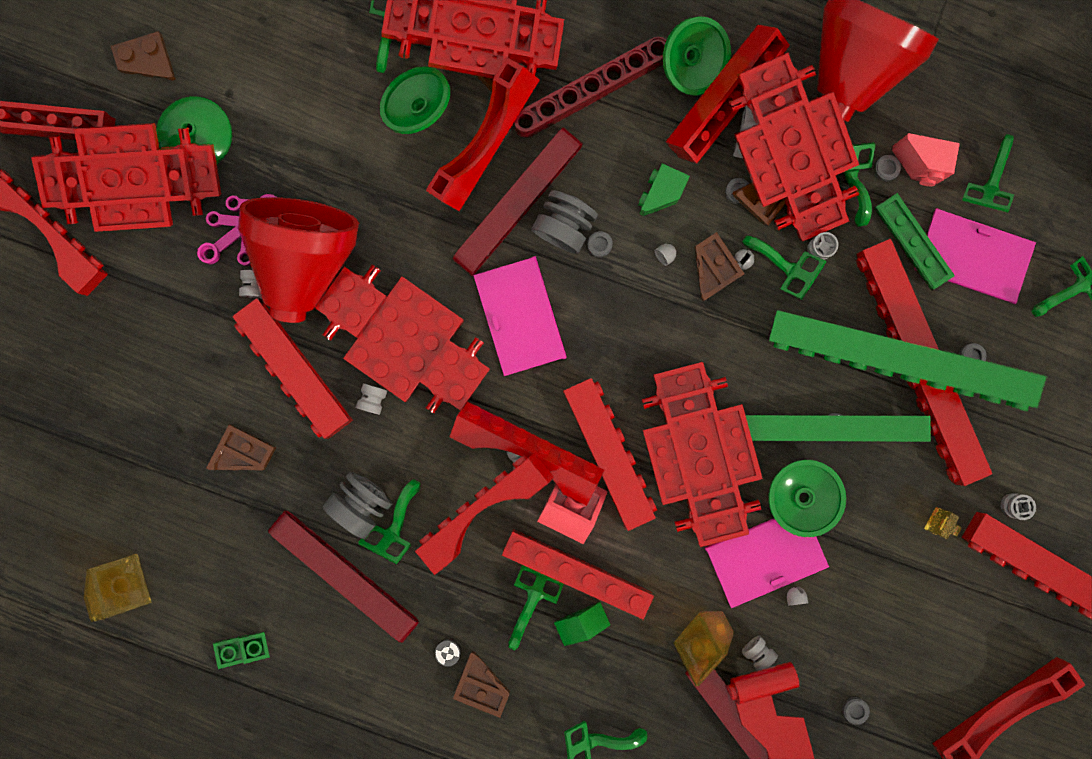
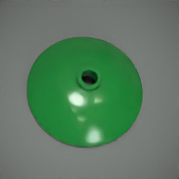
M701 16L690 17L679 23L668 36L663 51V66L669 82L678 91L689 95L704 94L731 59L730 41L724 28L715 20ZM688 51H689V52H690V56H689V58L687 59V53H688Z
M416 67L402 73L390 83L382 96L380 115L383 122L389 129L400 134H412L430 127L441 117L450 99L449 83L439 70L432 67Z
M185 97L170 104L161 114L157 123L156 131L159 148L179 145L178 128L192 126V131L189 133L191 143L198 145L214 144L216 163L218 164L226 156L232 142V127L226 113L216 103L203 97Z
M814 460L795 461L783 467L772 480L768 493L769 508L776 522L787 532L801 537L820 536L834 528L842 518L846 506L845 487L838 474L829 466ZM801 493H806L807 499L804 502H801L799 499Z

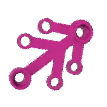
M266 194V195L261 196L260 198H264V197H276V196L271 195V194ZM234 195L229 196L226 200V207L233 212L240 211V205L247 201V199H240ZM238 200L237 207L231 208V202ZM211 211L207 214L206 222L214 228L221 225L235 227L214 244L204 243L198 248L197 255L202 262L206 264L216 263L220 258V253L241 237L238 230L239 216L221 215L216 211ZM217 215L218 222L212 224L211 218ZM241 242V250L237 255V260L243 266H250L249 261L245 263L242 261L243 255L247 253L243 242ZM213 250V251H214V256H213V258L208 259V258H207V253H208V251Z

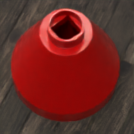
M828 0L823 10L817 91L823 95L828 92H834L843 120L849 122L855 110L864 112L928 60L939 38L860 0Z
M255 198L247 200L240 205L238 230L262 299L270 307V316L282 322L298 323L306 319V312L316 307L356 245L359 222L354 216L329 205L293 198Z

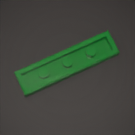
M898 193L874 208L931 291L955 276Z

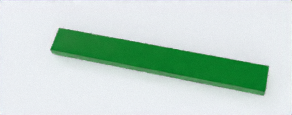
M745 415L752 441L931 442L930 416Z

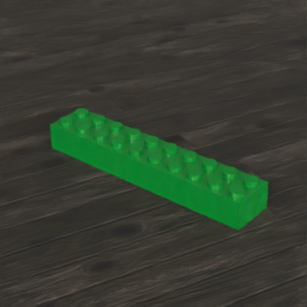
M778 310L769 341L774 342L773 347L788 351L789 346L799 348V354L814 357L816 352L824 354V360L839 364L841 359L850 361L849 366L866 370L867 365L875 367L874 372L890 377L893 376L894 372L900 373V378L919 384L920 379L927 380L926 385L946 390L947 386L953 387L952 392L973 397L974 392L979 393L980 399L1000 404L1001 399L1007 400L1006 405L1028 411L1029 406L1038 407L1046 376Z

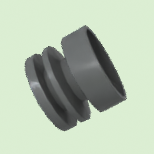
M551 190L548 196L551 202H545L544 208L552 215L539 214L531 231L541 239L564 251L579 254L586 238L578 229L590 231L592 225L588 221L595 222L598 214L582 200L569 194Z
M350 471L346 478L351 484L345 481L339 484L346 495L343 496L334 492L322 507L343 528L357 537L365 539L376 526L374 520L369 516L370 513L383 517L385 513L379 506L389 509L393 503L385 495L384 491L370 479Z

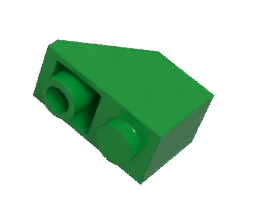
M662 164L659 170L654 169L648 183L652 184L649 193L643 192L638 206L642 207L639 214L645 216L677 204L690 176L665 164Z

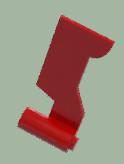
M791 662L730 679L731 684L727 685L731 700H735L740 722L766 749L769 759H815L804 718L776 715L771 696L799 687L798 675Z

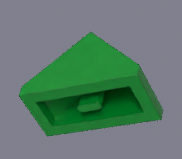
M600 601L554 621L564 646L590 640L610 626Z

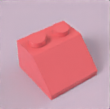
M908 133L893 145L892 152L912 180L920 181L919 184L923 186H935V184L954 174L960 143Z
M555 483L537 522L584 544L595 525L608 491L597 486L586 506L564 495Z

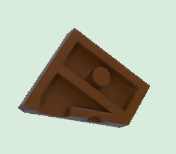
M159 31L111 46L117 68L121 73L141 74L142 76L152 78L153 76L162 77L171 81L176 80L162 34Z
M228 425L206 469L265 470L276 447L233 425Z

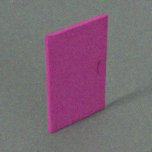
M936 208L926 235L955 275L948 281L1016 304L1036 242Z
M536 256L474 275L504 376L567 358Z
M774 518L749 528V535L705 547L730 608L829 568L817 537H801L784 530Z

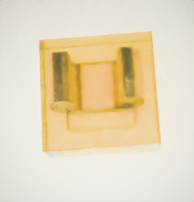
M936 507L924 529L932 534L948 539L950 534L957 537L961 527L956 525L959 519L957 515Z

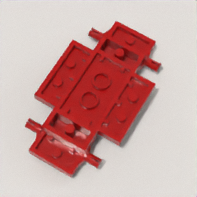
M387 0L382 37L401 42L399 52L401 58L404 56L405 49V58L410 57L411 44L431 46L428 67L494 79L507 57L516 63L525 65L526 69L535 75L536 68L557 69L564 19L555 18L545 13L547 0L542 1L541 7V0H536L535 9L516 5L517 0Z
M784 53L737 74L742 86L743 96L729 101V105L732 106L730 107L732 112L747 106L752 112L755 123H757L734 134L761 206L765 207L784 198L788 215L774 220L777 230H780L792 224L797 231L800 241L803 242L849 222L845 210V201L858 196L859 192L855 185L841 191L835 175L858 166L859 162L834 92H828L808 101L801 81L816 75V72L812 71L814 67L810 65L798 71L792 65L789 53Z
M155 123L84 127L74 129L78 153L63 151L61 136L49 137L52 153L37 155L31 158L42 208L56 207L64 209L67 224L78 223L75 208L90 207L94 232L157 228L173 225L169 201H190L192 215L198 216L203 215L202 199L221 195L214 144L198 145L191 143L189 128L187 127L178 128L179 145L159 148Z
M371 265L364 277L354 274L344 267L315 307L326 315L331 322L322 335L331 341L340 328L347 330L358 339L343 359L404 402L408 401L421 382L434 395L425 408L435 413L443 401L452 404L461 411L490 370L475 356L484 343L476 337L467 349L452 343L450 340L464 320L404 277L400 278L390 294L386 296L378 291L372 283L381 271L377 267Z
M703 362L653 375L656 384V395L642 398V403L652 401V403L644 404L643 407L646 409L659 405L663 411L666 424L642 431L662 505L684 499L687 500L689 518L674 521L675 526H678L676 527L677 532L692 528L696 534L699 547L749 535L746 523L747 513L761 510L759 500L743 503L738 485L760 480L762 475L743 405L717 411L713 396L714 390L728 387V383L717 385V383L727 381L726 377L711 381L706 374Z

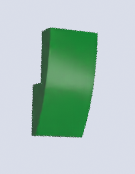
M265 632L213 643L218 669L270 657Z

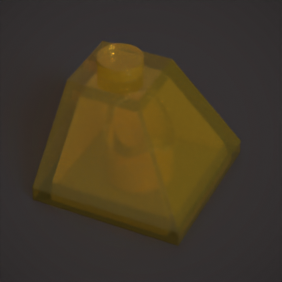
M138 554L87 569L84 600L91 622L152 603Z
M723 611L699 612L674 642L695 686H700L728 653L734 631Z

